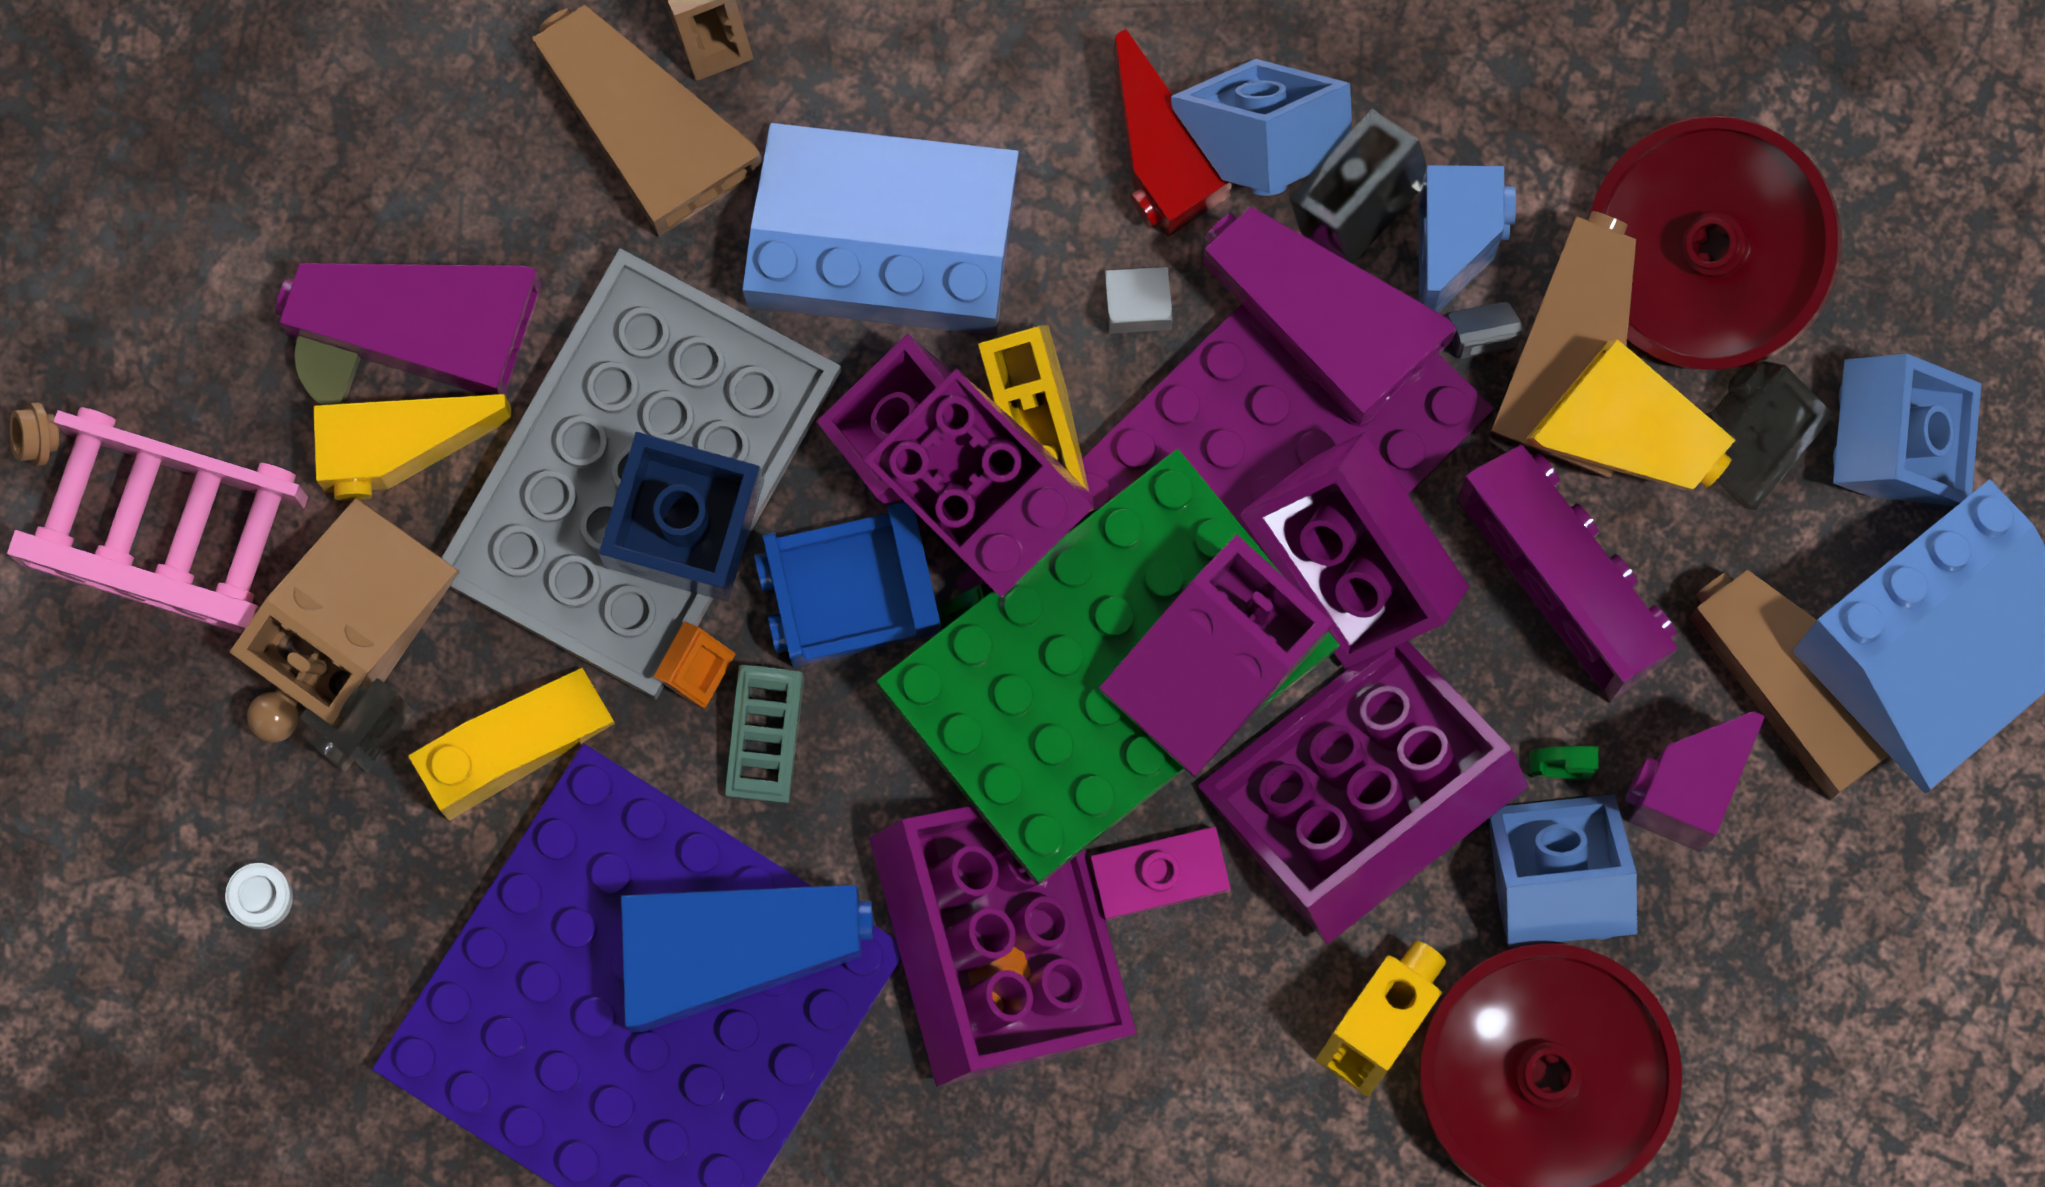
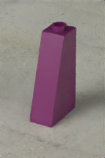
M1252 206L1238 218L1232 213L1227 214L1204 237V240L1209 245L1204 248L1203 265L1359 426L1366 422L1453 340L1457 327L1447 317Z
M299 263L294 280L287 278L281 286L276 303V314L281 316L279 323L289 337L297 339L299 335L358 353L361 359L480 395L505 394L506 396L543 283L537 269L527 266Z

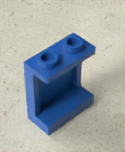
M906 502L887 506L889 513L780 538L776 537L775 532L763 535L766 552L755 554L754 557L762 592L775 589L779 607V614L768 616L776 653L789 652L793 668L935 636L942 631L916 514Z

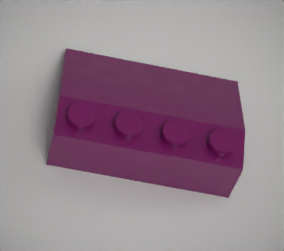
M1409 641L1351 666L1198 785L1202 794L1288 902L1326 944H1329L1529 787L1512 748Z
M973 806L902 819L869 838L936 1087L1003 1072L1137 1034L1085 849L1037 886ZM1013 947L1025 953L1031 971L1027 980L1017 972L1004 970L970 986L968 972L975 971L1006 956ZM992 991L999 995L1002 999L1004 1005L1003 1011H1000L996 1007L993 1001Z

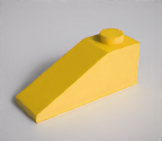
M1049 325L1033 327L979 343V350L995 404L1039 442L1089 492L1067 388Z
M505 394L314 406L316 481L325 493H334L335 500L353 501L357 498L362 501L372 498V490L390 489L511 421L512 408Z
M580 668L461 724L408 756L439 810L450 821L609 728L615 722L584 669Z

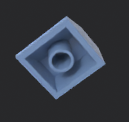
M1254 59L1171 96L1172 109L1221 179L1249 187V191L1255 195L1270 196L1280 194L1287 189V185L1306 176L1325 173L1329 165L1353 154L1351 90L1349 82Z
M1427 165L1418 196V301L1438 313L1494 260L1500 240H1509L1510 225H1514L1516 219L1515 186H1504V166Z
M1910 354L1844 359L1843 380L1839 390L1840 413L1837 446L1833 454V484L1873 498L1953 507L1959 505L1972 494L1982 383Z
M1615 794L1509 805L1502 807L1488 818L1498 905L1508 948L1587 939L1604 940L1616 936L1637 934V873Z

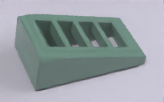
M739 665L725 790L726 798L789 805L805 682L803 672ZM756 688L787 692L786 703L751 699L752 690ZM749 714L784 718L783 729L750 726L748 725ZM746 741L781 744V755L745 752ZM743 766L779 770L778 782L741 778Z

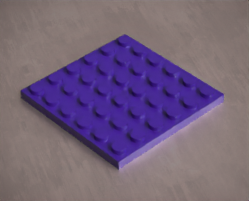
M583 743L372 1070L556 1187H759L895 973L902 959L896 939L873 925V940L861 941L862 957L645 1032H630L625 1027L621 896L812 886Z

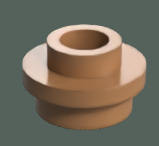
M40 402L28 403L24 410L12 411L9 421L10 444L15 459L17 461L29 460L33 466L46 465L50 452H56L59 446V429L54 423L55 416L53 414H46Z

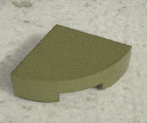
M298 335L295 346V365L305 390L318 405L345 404L361 359L358 353Z

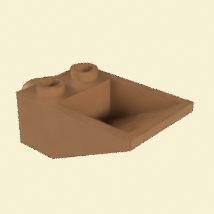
M355 498L265 599L230 650L232 655L277 686L275 691L265 692L251 702L247 712V723L251 732L258 739L269 743L281 742L293 734L298 725L299 714L296 707L298 703H301L331 726L352 729L453 583L460 570L360 499ZM295 636L299 637L303 643L302 654L292 652L287 657L285 646L288 640ZM348 672L351 676L338 693L336 689L337 678L341 674Z

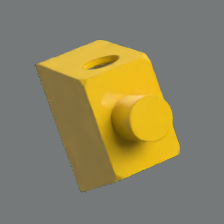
M1414 941L1400 961L1388 955L1316 1058V1061L1369 1097L1441 995V991L1432 983L1446 964L1444 957L1434 948L1421 941ZM1388 1002L1394 1004L1397 1008H1394Z

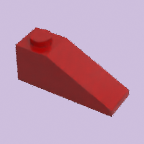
M1125 28L1115 35V60L1132 183L1136 192L1130 195V198L1143 220L1150 227L1158 222L1169 237L1230 197L1232 183L1221 179L1172 109V93Z

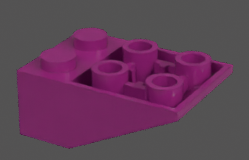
M957 368L864 458V461L1000 597L1013 587L1094 507L1093 496L1039 442Z
M1236 534L1192 580L1098 690L1189 774L1195 777L1322 643L1333 622Z

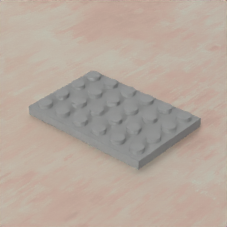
M619 248L442 556L444 560L460 570L449 588L657 700L665 685L653 676L684 621L698 627L714 598L605 568L599 556V550L635 432L759 465L763 474L764 484L748 534L749 537L841 374V366Z

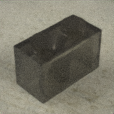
M1371 109L1289 198L1301 235L1308 239L1311 238L1318 245L1353 264L1420 192L1427 168L1420 140Z

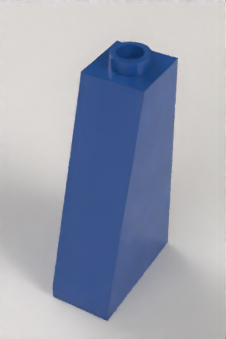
M857 885L621 896L625 1027L630 1032H645L862 957L861 941L873 940L872 901H860Z

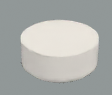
M253 863L240 868L232 875L226 887L225 899L229 912L237 921L252 929H268L279 924L288 915L293 902V892L290 882L278 869L264 863Z

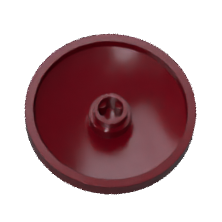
M1701 116L1684 119L1650 133L1628 149L1614 164L1598 189L1590 211V215L1592 211H1596L1628 224L1624 235L1636 239L1627 339L1639 349L1657 359L1691 370L1727 371L1740 369L1769 359L1789 347L1810 328L1822 312L1830 298L1840 268L1842 253L1840 216L1834 196L1821 171L1798 146L1766 126L1745 119L1727 116Z
M1534 944L1510 949L1490 957L1466 973L1449 990L1433 1014L1424 1036L1419 1062V1088L1426 1119L1440 1147L1454 1165L1481 1187H1621L1639 1174L1653 1160L1672 1129L1681 1099L1682 1062L1677 1038L1666 1012L1654 994L1636 975L1614 960L1589 949L1564 944Z

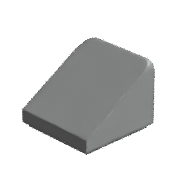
M1168 267L1105 271L1109 334L1172 330L1173 318Z
M1507 302L1454 311L1448 315V319L1457 327L1452 342L1455 356L1460 357V359L1514 349L1518 345L1523 333L1520 319Z

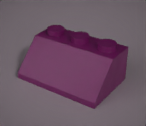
M1366 432L1314 456L1246 507L1240 514L1245 524L1283 577L1333 622L1329 632L1340 645L1335 655L1345 669L1445 624L1470 587Z

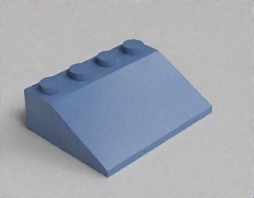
M770 123L750 229L743 283V293L747 308L997 336L1019 151Z
M1991 479L1821 616L1793 649V653L1925 794L2045 694V544L2035 526Z

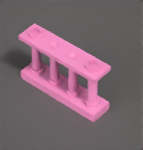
M80 407L77 416L57 410L54 423L65 435L76 439L45 526H38L35 535L15 530L7 555L20 566L242 634L260 608L252 603L255 595L249 591L280 501L303 509L305 508L308 496L299 484L294 483L296 475L266 463H259L256 472L114 428L116 419L92 409ZM103 446L135 456V460L104 546L98 545L95 554L72 548L74 538L70 537L69 533L99 448ZM161 464L196 476L165 565L158 564L155 573L132 566L134 557L129 555ZM222 483L255 493L256 495L225 583H218L214 592L192 585L194 575L190 574L189 571L219 485Z

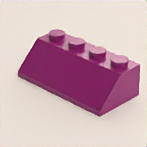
M1522 444L1468 474L1465 477L1456 502L1610 703L1673 656L1678 649L1672 640L1677 636V632L1669 618L1658 606L1653 605L1648 609L1633 588L1638 585V581L1626 562L1617 554L1609 558L1594 537L1599 534V530L1586 510L1578 503L1570 507L1556 489V486L1561 482L1551 464L1540 453L1532 457Z

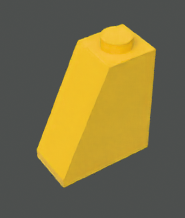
M1618 339L1608 341L1525 439L1533 447L1681 490H1694L1699 483L1705 488L1710 487L1732 461L1725 452L1735 441L1733 437Z

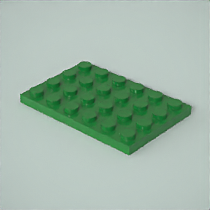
M1178 448L1067 533L1002 597L993 590L876 681L877 688L1037 886L1185 771L1179 763L1098 690L1099 687L1192 580L1236 534L1278 571ZM1328 632L1322 643L1253 716L1338 650L1340 645L1330 632Z

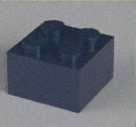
M636 431L599 550V556L605 568L728 602L764 484L760 466Z

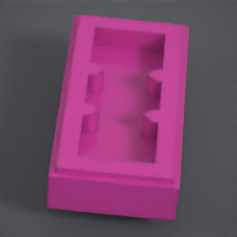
M1216 827L1097 854L1090 858L1105 921L1231 891Z

